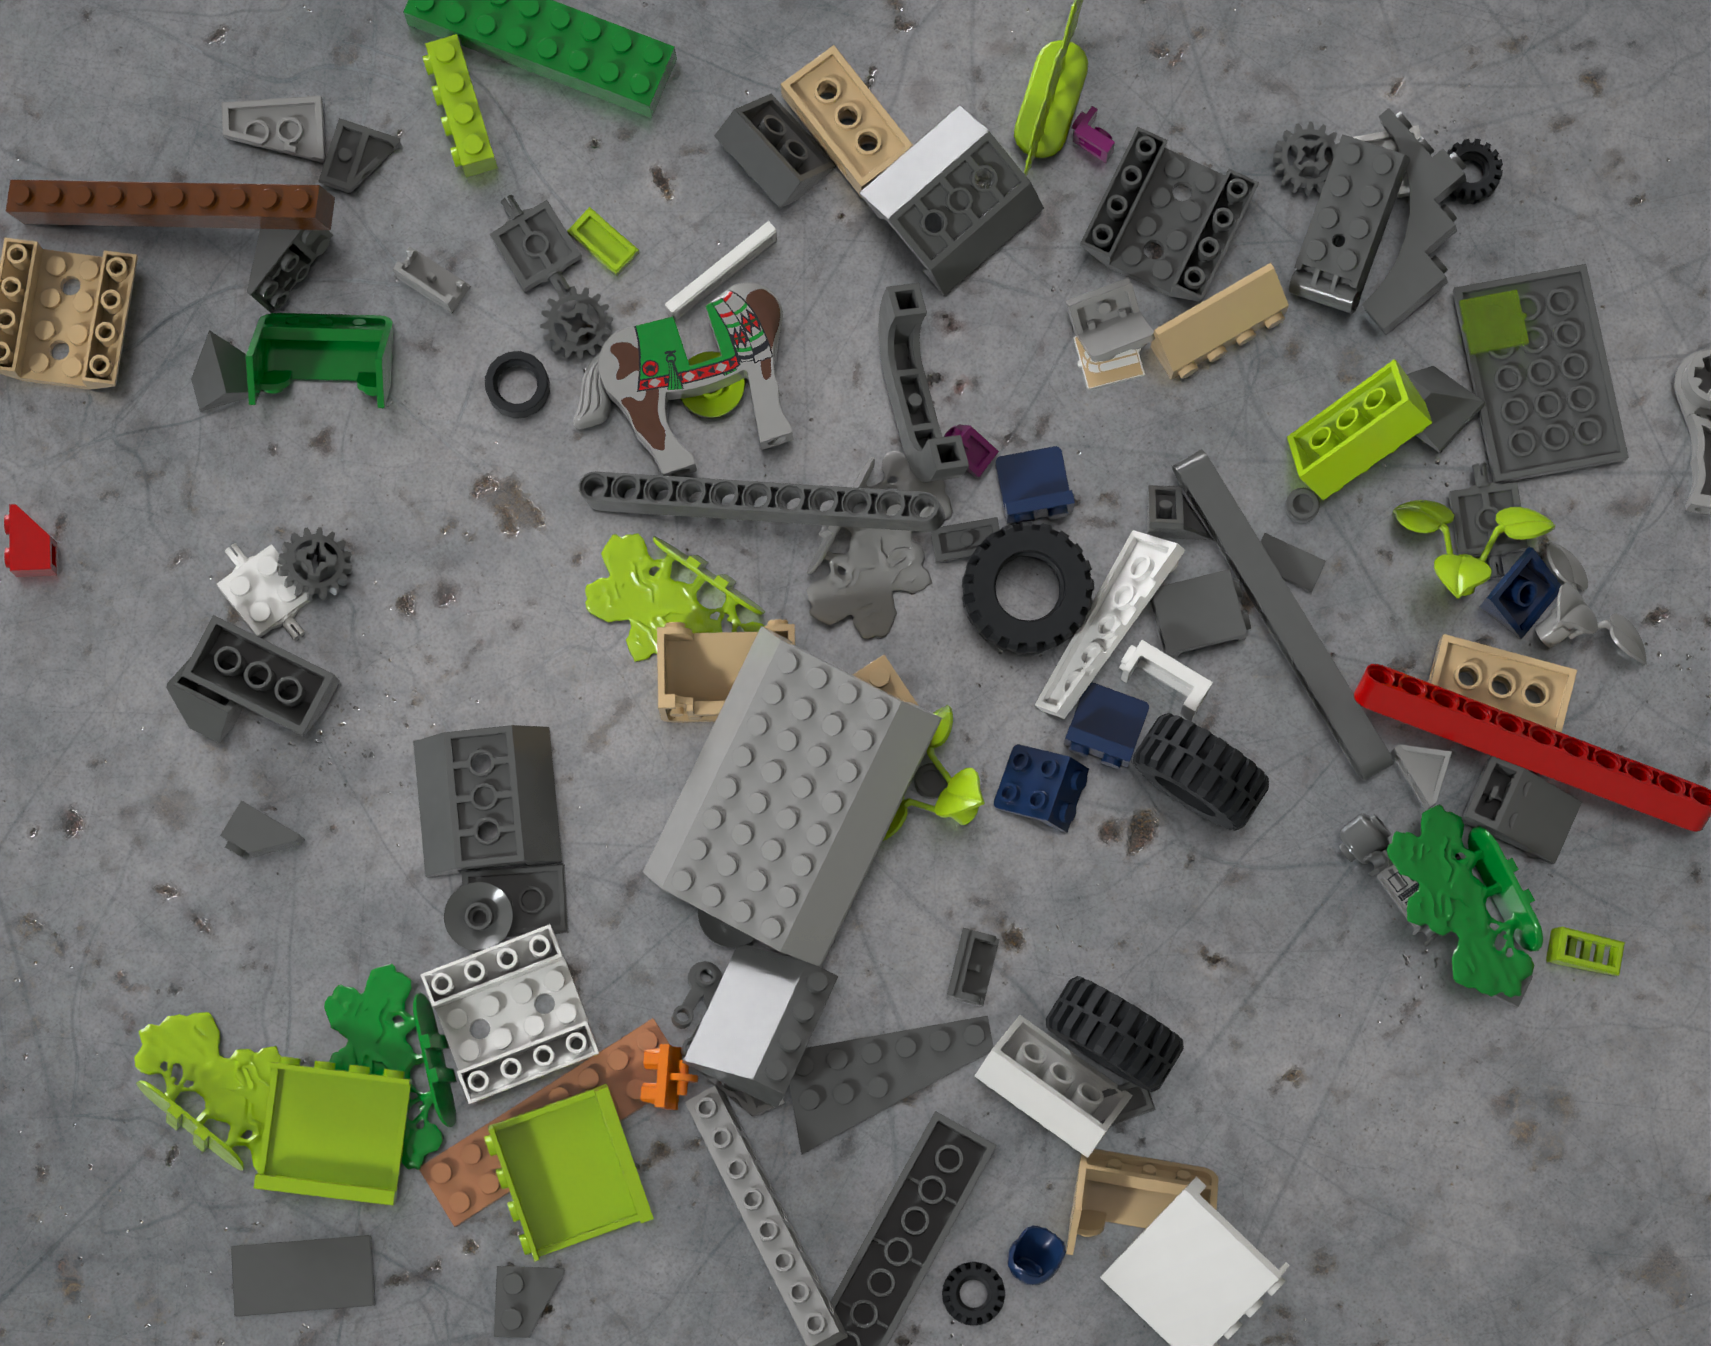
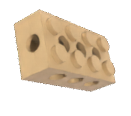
M834 45L781 83L783 99L858 194L913 146ZM824 93L835 95L834 98L829 100L823 99L820 96ZM845 118H851L856 121L852 125L841 123ZM864 144H873L874 146H876V148L871 151H865L860 147Z
M1443 634L1438 641L1428 683L1562 733L1577 670ZM1465 672L1471 675L1473 685L1467 686L1461 683L1458 674ZM1498 681L1503 683L1507 693L1504 695L1496 693L1492 688V682ZM1532 690L1536 692L1540 698V703L1534 704L1529 702L1525 691Z

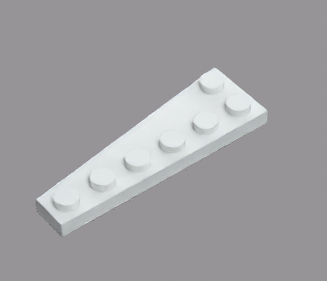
M1134 530L1131 532L1095 596L1091 609L1086 615V620L1075 632L1036 701V707L1043 712L1063 719L1067 717L1168 574L1177 568L1179 559L1185 551L1184 548L1175 542Z

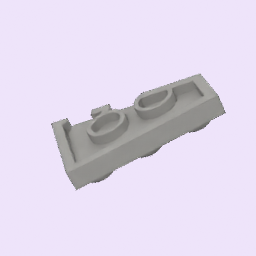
M321 96L221 102L222 128L225 139L322 163L325 162L323 99Z

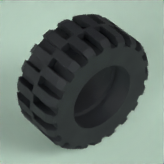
M1021 522L1018 525L1010 524L1002 527L999 531L985 538L976 548L965 567L966 570L962 579L963 606L967 609L968 619L972 626L975 625L979 630L980 636L985 640L988 639L995 644V647L1003 651L1006 649L1013 651L1015 654H1037L1055 648L1074 635L1086 620V615L1091 609L1094 579L1091 578L1090 571L1092 568L1090 562L1085 560L1082 554L1083 550L1078 543L1074 544L1068 538V534L1062 530L1058 532L1052 529L1051 525ZM1019 557L1041 559L1054 570L1059 581V597L1056 605L1047 615L1036 620H1021L1011 616L1002 608L997 599L996 581L1001 569L1008 562Z
M1171 713L1163 714L1157 718L1133 755V765L1137 771L1142 773V776L1151 781L1154 786L1181 803L1184 807L1196 812L1199 816L1229 830L1236 831L1246 825L1269 789L1268 776L1251 759L1245 757L1239 750L1233 748L1226 741L1213 735L1205 728H1201L1195 723L1185 720L1178 715L1174 716Z
M1076 976L1068 981L1046 1017V1028L1059 1039L1101 1066L1149 1092H1154L1161 1088L1184 1049L1183 1039L1171 1031L1170 1028L1120 996L1081 976Z

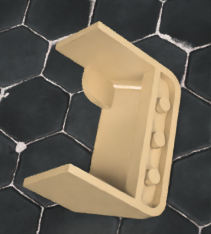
M1094 1149L1088 1158L1081 1154L1066 1254L1073 1255L1077 1234L1084 1237L1098 1235L1103 1232L1105 1222L1147 1228L1196 1176L1206 1185V1188L1200 1195L1217 1210L1218 1176L1212 1170L1205 1167Z

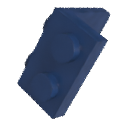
M1053 446L999 456L996 459L995 466L1007 524L1015 522L1018 525L1021 522H1034L1035 518L1046 516L1049 519H1057L1069 515V512H1073L1075 505L1073 491L1069 490L1063 454L1059 447Z
M1091 682L1079 700L1071 725L1067 731L1064 745L1069 746L1068 750L1077 755L1088 757L1091 754L1102 758L1101 762L1107 766L1120 769L1121 766L1128 768L1149 711V704L1146 701Z
M1017 744L1012 748L994 799V806L1005 812L1040 820L1055 830L1068 833L1070 824L1076 816V807L1081 792L1087 784L1089 768L1070 756Z

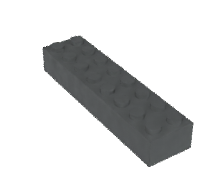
M937 1111L934 1112L830 1301L848 1335L847 1338L832 1346L888 1345L997 1146L996 1144Z

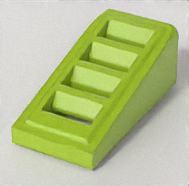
M1561 926L1551 930L1546 961L1557 965L1619 976L1625 942ZM1579 941L1582 942L1579 958H1576L1577 942ZM1592 944L1596 945L1593 962L1589 961ZM1605 947H1610L1607 965L1602 964Z

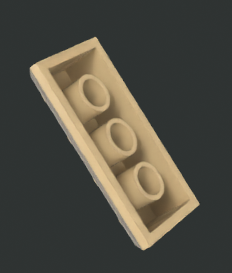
M1271 263L1265 265L1154 330L1155 339L1151 342L1150 347L1171 380L1178 376L1181 379L1187 378L1199 369L1198 364L1207 359L1210 362L1220 359L1228 352L1226 348L1236 342L1241 346L1256 336L1255 331L1264 326L1271 329L1285 320L1284 315L1289 304Z

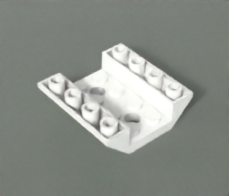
M550 924L420 974L432 1007L436 1009L458 1068L457 1074L469 1105L599 1054L578 991ZM550 995L554 998L555 1006L550 1013L541 1014L537 1011L535 1004L540 996ZM477 1020H486L490 1025V1032L483 1039H476L471 1033V1027Z

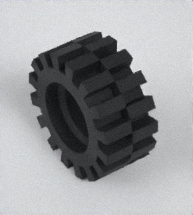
M1464 139L1462 144L1457 142L1451 150L1447 151L1449 155L1455 152L1463 162L1466 160L1477 161L1484 170V176L1480 181L1475 183L1465 181L1449 195L1450 197L1453 194L1457 196L1456 201L1460 203L1463 199L1467 200V204H1473L1475 200H1478V203L1484 201L1487 196L1490 197L1502 177L1503 170H1501L1503 163L1502 159L1498 160L1497 158L1499 155L1498 151L1495 149L1492 152L1490 150L1491 144L1486 142L1485 146L1480 144L1481 139H1475L1474 142Z
M968 1262L958 1265L949 1273L943 1285L942 1298L946 1310L955 1320L965 1325H982L995 1318L1002 1309L1005 1299V1288L1002 1278L994 1268L985 1263ZM969 1280H978L987 1288L988 1295L985 1303L976 1308L966 1306L960 1298V1289Z

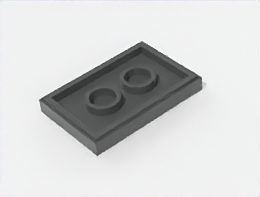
M565 864L461 871L462 886L472 882H486L495 885L506 894L513 909V923L506 937H518L549 924L554 934L569 933ZM480 911L474 915V922L477 924H481L486 920L484 912Z

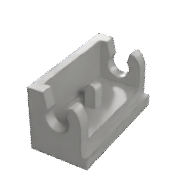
M409 247L406 250L407 257L404 262L397 261L393 267L397 279L448 312L453 313L471 286L425 255Z

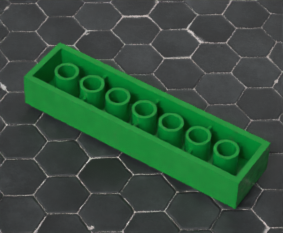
M408 0L403 11L409 26L440 38L457 34L461 46L652 118L677 60L675 47L554 0Z

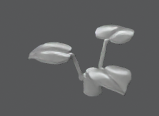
M1550 541L1545 543L1548 545L1547 557L1550 566L1565 583L1559 588L1557 606L1551 610L1552 615L1535 627L1539 639L1547 647L1553 648L1567 637L1572 640L1578 635L1584 633L1594 634L1600 628H1607L1610 630L1611 638L1621 650L1642 663L1643 666L1646 665L1644 644L1633 624L1617 613L1610 616V621L1597 622L1595 614L1587 606L1577 590L1579 588L1584 591L1588 588V579L1583 566L1564 547Z

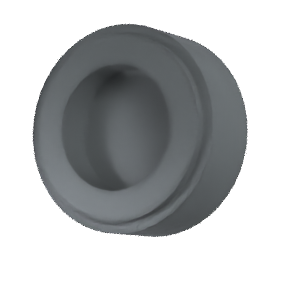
M1308 488L1293 490L1285 503L1287 515L1298 523H1307L1313 520L1320 508L1317 494Z
M933 763L921 766L914 777V785L917 792L925 798H938L940 793L948 786V782Z

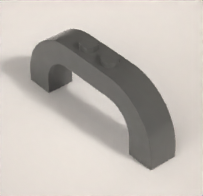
M920 284L888 286L883 294L879 310V350L883 375L906 459L915 476L922 482L960 478L969 467L961 435L942 436L922 364L920 330L927 310Z

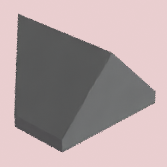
M210 330L191 377L200 412L248 398L246 354ZM261 390L259 395L265 394V391Z
M1148 485V535L1170 539L1213 540L1183 495L1181 486Z

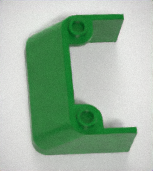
M270 313L261 316L246 353L249 405H256L261 390L271 394L280 393L290 385L292 379L357 381V388L363 391L366 395L377 396L378 408H385L391 387L392 319L382 315Z

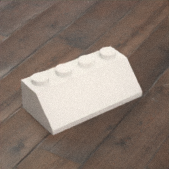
M1021 1015L1018 1016L992 1048L975 1074V1077L986 1084V1086L996 1091L1014 1104L1015 1107L1025 1112L1044 1128L1050 1130L1087 1158L1133 1096L1126 1090L1121 1092L1117 1089L1118 1084ZM1115 1089L1119 1093L1104 1098L1102 1091Z

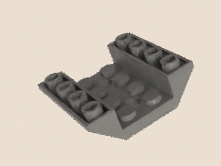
M958 105L859 192L860 196L879 219H886L925 266L923 272L943 296L1044 209L1030 180L990 131L961 105ZM980 169L988 170L992 176L990 185L984 189L980 188L975 182L976 173ZM930 213H936L941 218V227L934 233L928 231L925 227V218Z
M1137 126L1082 238L1080 246L1109 269L1167 296L1202 302L1259 182L1232 169H1228L1226 175H1223L1167 149L1168 140ZM1181 185L1186 186L1191 191V197L1185 201L1177 200L1173 196V189ZM1149 244H1158L1163 250V255L1158 259H1150L1145 255L1144 248Z
M508 725L443 732L413 741L426 877L459 874L462 869L526 863L528 866L562 863L549 727ZM481 754L489 756L491 766L486 772L479 773L473 770L472 761L476 756ZM486 822L494 823L497 826L496 836L489 841L480 839L478 835L479 827Z

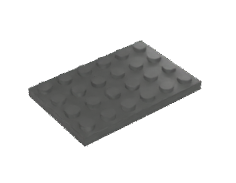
M1586 264L1454 287L1453 295L1474 394L1485 402V405L1478 413L1493 483L1499 484L1626 461L1629 458Z

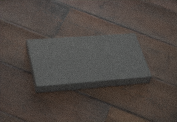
M371 1235L231 1246L234 1316L236 1317L375 1306Z

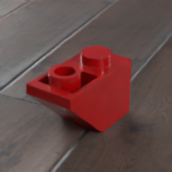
M9 504V514L4 516V529L6 535H9L10 547L5 548L4 551L6 568H10V572L16 577L57 576V542L16 504Z

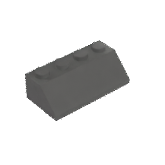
M215 615L212 616L182 673L183 677L302 736L308 732L323 714L340 682L335 674Z

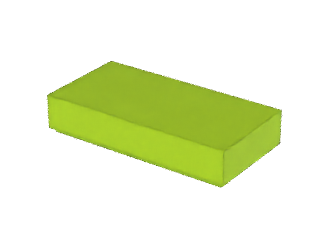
M591 207L567 230L568 234L615 276H618L639 254V249Z

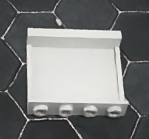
M1197 1176L1100 1277L1171 1346H1221L1217 1341L1223 1335L1229 1339L1242 1326L1239 1319L1244 1314L1250 1318L1263 1305L1264 1302L1260 1298L1266 1292L1272 1296L1285 1283L1286 1280L1282 1275L1290 1266L1285 1262L1277 1269L1200 1195L1206 1188V1185Z

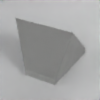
M1400 744L1391 751V755L1425 811H1427L1437 802L1452 751Z

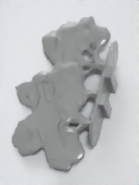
M898 450L888 452L882 460V471L885 475L883 481L874 486H867L866 482L875 465V459L871 457L852 486L855 488H893L904 491L928 492L933 494L939 501L945 512V519L953 513L950 498L945 493L946 484L944 480L933 482L920 481L911 470L905 454ZM891 476L898 479L897 483L890 484L887 481ZM901 505L890 506L886 515L896 514L900 510ZM934 507L924 508L920 513V517L930 516L934 511ZM823 525L818 534L823 537V540L808 567L807 574H813L823 559L829 561L831 572L826 578L811 583L806 589L808 601L812 605L810 615L828 625H832L848 615H852L854 626L860 632L862 638L886 636L890 632L897 614L892 592L900 589L913 594L932 584L929 571L922 564L925 559L922 546L912 541L911 535L913 531L844 527L851 532L850 550L847 554L832 553L829 549L843 526ZM838 565L847 570L846 575L842 576L838 573Z

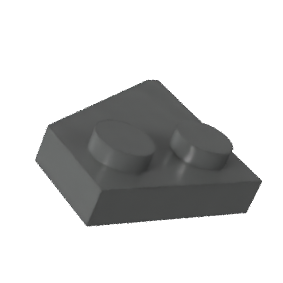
M339 118L318 183L351 193L399 146L401 138Z

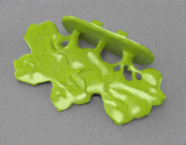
M1074 0L1068 16L1063 40L1050 42L1040 50L1031 73L1014 127L1016 144L1023 153L1028 155L1024 171L1026 176L1032 168V161L1035 157H1050L1062 149L1074 118L1088 72V59L1085 52L1079 45L1070 41L1077 27L1083 0Z
M638 533L627 534L622 538L617 534H613L601 552L610 576L608 578H599L585 587V594L587 596L585 604L589 613L608 623L616 620L630 621L631 629L626 642L634 662L648 659L651 654H657V627H665V624L669 622L685 623V628L691 629L693 633L723 632L721 622L724 615L728 614L729 616L726 620L732 622V632H737L739 626L744 632H759L761 626L764 627L762 623L749 622L744 624L739 620L735 608L738 604L756 614L762 615L765 611L733 587L736 583L733 578L727 574L716 576L705 568L709 562L701 556H687L656 536H653V542L667 553L664 559L653 560L647 552L644 539ZM675 560L698 575L693 583L687 584L681 581H674L670 577L672 563ZM652 567L660 568L654 576L649 574ZM705 581L726 594V600L722 607L708 609L697 600V592ZM715 612L720 613L717 620L710 619L711 614Z
M209 1012L192 1013L189 1016L181 1014L167 1016L159 1026L148 1024L144 1029L139 1030L142 1046L134 1056L135 1067L144 1074H162L166 1083V1092L162 1093L155 1086L144 1080H139L136 1084L149 1100L166 1113V1123L176 1131L182 1126L193 1135V1145L204 1153L209 1148L228 1164L241 1171L244 1170V1163L232 1148L234 1146H247L251 1151L253 1166L258 1172L272 1071L270 1062L279 1063L281 1056L277 1046L261 1048L259 1052H253L251 1049H238L230 1058H223L219 1055L220 1031ZM164 1061L167 1062V1070L165 1072L160 1068L161 1063ZM175 1063L180 1064L183 1069V1077L178 1085L174 1084L177 1079L174 1076L171 1077ZM186 1080L194 1082L193 1086L188 1088L184 1087V1083ZM180 1092H196L204 1099L205 1109L196 1119L175 1103ZM208 1119H215L216 1121L229 1124L230 1130L225 1143L203 1126ZM247 1130L252 1131L250 1138L244 1139L241 1137Z

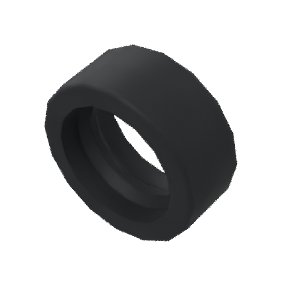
M512 351L498 356L490 364L485 375V391L492 406L501 414L512 418H526L537 413L544 406L550 393V382L542 362L534 355L523 351ZM512 366H523L530 369L537 379L535 394L524 403L514 404L508 402L501 397L498 391L500 375Z

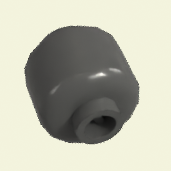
M1361 813L1341 828L1339 834L1343 843L1338 847L1350 862L1357 859L1360 863L1369 864L1371 861L1363 862L1362 859L1374 851L1382 852L1387 850L1389 845L1388 837L1391 836V833L1377 815L1369 816Z

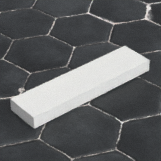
M770 221L766 222L666 302L667 314L670 317L673 316L674 320L677 321L776 242L777 232Z

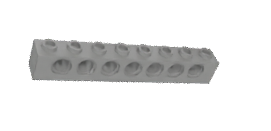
M714 1085L687 1100L685 1104L806 1345L832 1346L847 1338L848 1335L726 1094Z

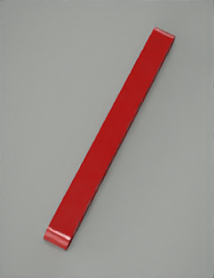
M1380 664L1368 665L1354 692L1356 702L1366 709L1694 832L1701 831L1711 816V790L1704 786Z

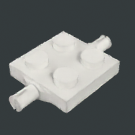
M236 543L231 545L232 550L228 547L225 553L236 567L231 574L217 583V587L254 635L261 638L270 630L283 626L293 641L299 639L297 633L302 637L305 631L296 622L294 617L299 609L310 601L307 599V593L304 591L299 596H295L296 587L294 585L288 588L284 586L287 576L278 575L279 567L282 565L277 563L279 553L273 545H269L257 555L249 558L243 554Z

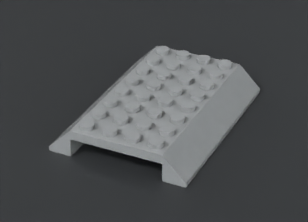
M761 626L643 873L661 889L777 951L821 967L942 718L914 703L900 700L793 645L792 641Z

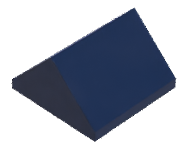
M1528 547L1486 597L1480 608L1516 637L1522 639L1558 596L1561 584L1534 548Z

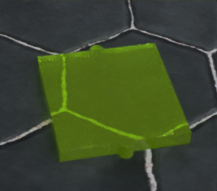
M1517 289L1459 300L1463 320L1461 330L1466 333L1470 355L1529 344L1524 321L1527 315L1522 313Z

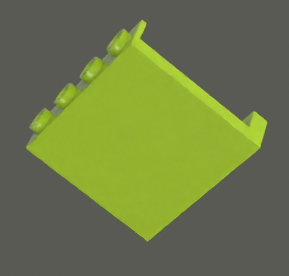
M280 1056L279 1063L270 1062V1068H272L258 1174H255L253 1188L395 1205L412 1079L404 1078L405 1071L384 1069L383 1075L369 1074L370 1067L349 1065V1071L335 1070L336 1063L315 1060L314 1067L300 1065L301 1059Z
M607 1084L488 1126L490 1135L485 1136L484 1139L490 1156H498L501 1168L496 1169L498 1180L502 1189L509 1187L513 1201L507 1202L513 1222L520 1220L524 1234L518 1236L524 1254L532 1253L534 1262L539 1261L540 1256L638 1221L644 1223L654 1219Z

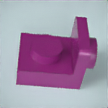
M1091 106L1087 113L1082 111L1075 119L1071 127L1075 130L1072 142L1106 163L1113 153L1115 142L1112 140V136L1100 127L1094 129L1091 127L1096 120L1098 112L1097 108Z
M959 424L951 427L944 437L961 435L969 464L967 471L974 477H980L999 451L972 426Z

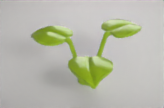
M1415 500L1403 503L1393 509V513L1396 514L1399 523L1411 531L1431 533L1440 529L1443 532L1447 554L1437 557L1433 566L1441 582L1457 599L1461 596L1473 594L1475 587L1484 584L1490 579L1492 570L1485 561L1499 534L1505 532L1512 539L1524 540L1542 536L1555 529V524L1550 519L1534 510L1524 507L1505 508L1496 514L1495 521L1499 526L1494 529L1480 558L1477 559L1467 554H1453L1450 531L1446 524L1453 522L1454 514L1445 505L1430 500Z
M949 705L933 712V714L941 717L942 720L926 750L930 760L948 782V786L940 793L935 806L911 798L905 800L903 798L883 841L893 836L902 827L907 817V807L915 806L934 812L941 818L951 817L960 825H966L975 818L979 806L985 804L980 789L979 774L975 769L965 768L951 777L935 755V748L946 742L952 730L953 711Z

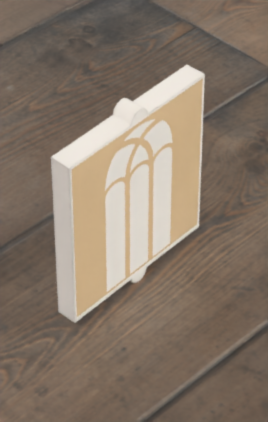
M1077 336L1073 338L1079 357L1077 366L1082 368L1088 390L1145 376L1139 355L1141 348L1122 352L1108 361L1094 362L1081 345Z

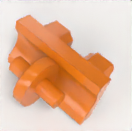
M660 1044L659 1048L644 1051V1068L657 1070V1082L643 1083L641 1086V1101L655 1104L654 1107L678 1110L679 1095L687 1096L688 1083H698L699 1077L698 1075L689 1074V1066L682 1063L681 1047Z

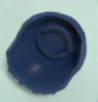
M1034 1225L1026 1227L1018 1239L1012 1243L1008 1252L1007 1264L1012 1275L1028 1285H1040L1047 1282L1057 1273L1066 1254L1064 1242L1045 1227Z

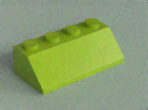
M1394 359L1287 436L1299 478L1322 500H1325L1333 493L1341 490L1344 485L1358 475L1368 471L1371 466L1382 458L1396 451L1399 446L1413 436L1420 434L1426 427L1432 424V420L1425 401L1400 364Z

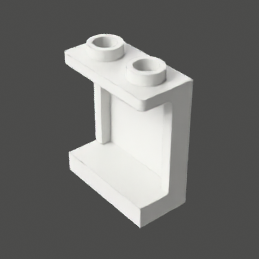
M1141 640L1137 648L1133 645L1128 648L1119 667L1123 670L1121 680L1126 683L1134 670L1140 668L1187 696L1179 716L1189 721L1195 716L1213 683L1144 640Z

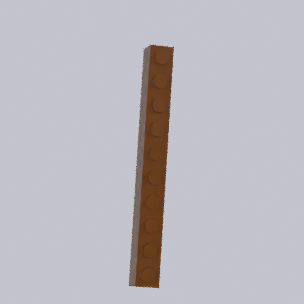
M10 180L6 212L23 224L331 230L335 197L320 185Z

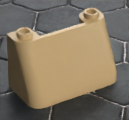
M775 619L768 621V625L764 626L792 641V644L796 646L795 624H788L787 620ZM669 622L665 624V627H657L658 710L661 720L672 723L715 722L758 632L693 633L691 629L685 628V623Z

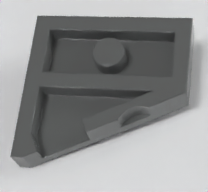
M497 1266L494 1337L530 1338L556 1287L563 1278L565 1268Z

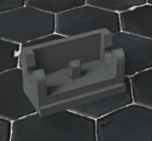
M963 928L946 998L983 1007L1000 939L990 934Z

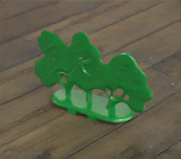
M1440 804L1422 813L1420 837L1410 832L1402 833L1396 831L1392 837V843L1388 845L1387 849L1388 857L1400 875L1408 876L1419 883L1418 891L1408 898L1407 921L1419 926L1426 924L1431 931L1442 936L1451 931L1456 933L1459 941L1452 957L1453 979L1456 983L1467 988H1476L1480 993L1487 994L1490 997L1500 992H1503L1510 998L1521 996L1522 981L1533 974L1534 963L1527 953L1514 947V939L1523 949L1530 952L1539 951L1542 947V928L1530 905L1535 899L1529 888L1524 891L1522 890L1514 872L1519 870L1514 859H1506L1498 842L1489 831L1480 826L1474 827L1468 834L1467 849L1462 841L1464 832L1462 817L1453 812H1446ZM1463 853L1466 858L1457 860L1455 855ZM1475 866L1486 886L1473 876L1472 869ZM1488 897H1492L1504 923L1495 920L1489 914L1486 908ZM1490 924H1497L1499 925V928L1494 931L1490 927ZM1502 931H1506L1503 938L1507 941L1502 950L1498 951L1495 947L1496 937ZM1509 948L1513 951L1512 957L1506 956Z
M388 964L371 970L364 993L360 994L355 988L345 987L340 984L334 989L332 996H328L324 1009L331 1028L348 1039L344 1048L332 1053L329 1062L336 1063L335 1070L349 1071V1065L370 1067L369 1074L383 1075L384 1069L405 1071L404 1078L410 1079V1071L414 1065L425 1064L430 1091L422 1093L411 1084V1092L416 1093L418 1097L413 1100L409 1099L408 1112L414 1104L420 1101L423 1102V1105L418 1106L419 1111L422 1112L413 1121L408 1119L407 1114L401 1160L407 1169L415 1168L419 1170L424 1156L430 1152L437 1151L443 1142L441 1131L435 1124L427 1120L431 1105L434 1104L436 1113L445 1126L452 1127L455 1124L456 1109L450 1084L457 1081L454 1069L446 1067L443 1050L449 1049L448 1041L445 1035H440L438 1032L435 1015L429 1000L423 993H418L413 1001L414 1017L405 1011V1001L412 988L411 979L403 973L396 972L393 964ZM399 1015L402 1016L404 1022L394 1023L392 1019L394 1016ZM415 1026L422 1054L419 1055L413 1052V1048L406 1041V1035ZM424 1119V1127L417 1129L416 1125L418 1122Z

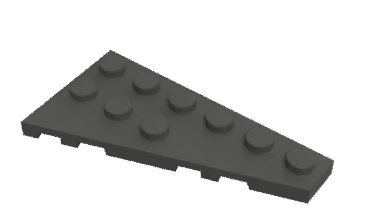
M988 1016L806 1048L789 1084L801 1155L990 1053L993 1048V1041Z

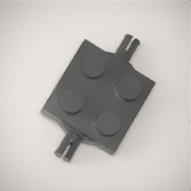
M513 195L507 196L508 201L506 198L502 199L501 204L510 218L502 227L490 233V236L523 290L527 292L542 282L551 281L556 291H563L559 284L561 283L566 293H568L570 286L561 273L568 266L582 259V255L549 202L545 200L534 208L521 210Z
M1479 463L1472 465L1475 477V484L1467 489L1450 491L1448 494L1451 511L1454 514L1453 525L1458 555L1467 554L1474 558L1480 557L1494 529L1499 526L1495 521L1496 514L1505 508L1521 507L1518 483L1497 484L1489 482L1486 463H1481L1480 466ZM1505 532L1499 534L1487 557L1492 570L1490 578L1505 576L1501 557L1508 553L1525 551L1528 548L1527 539H1512Z

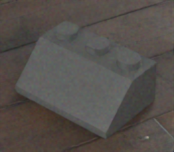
M772 94L734 109L714 135L723 145L724 150L737 160L745 169L746 174L754 179L767 193L768 198L780 208L799 200L836 167L828 154Z

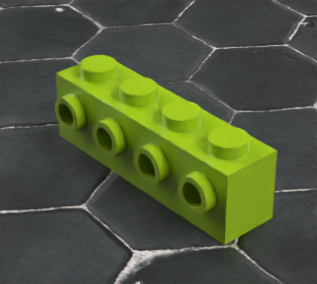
M457 34L425 43L428 55L422 56L427 74L435 75L437 85L431 88L437 106L443 104L447 116L441 117L446 137L453 135L456 146L450 148L455 167L462 166L466 178L498 169Z

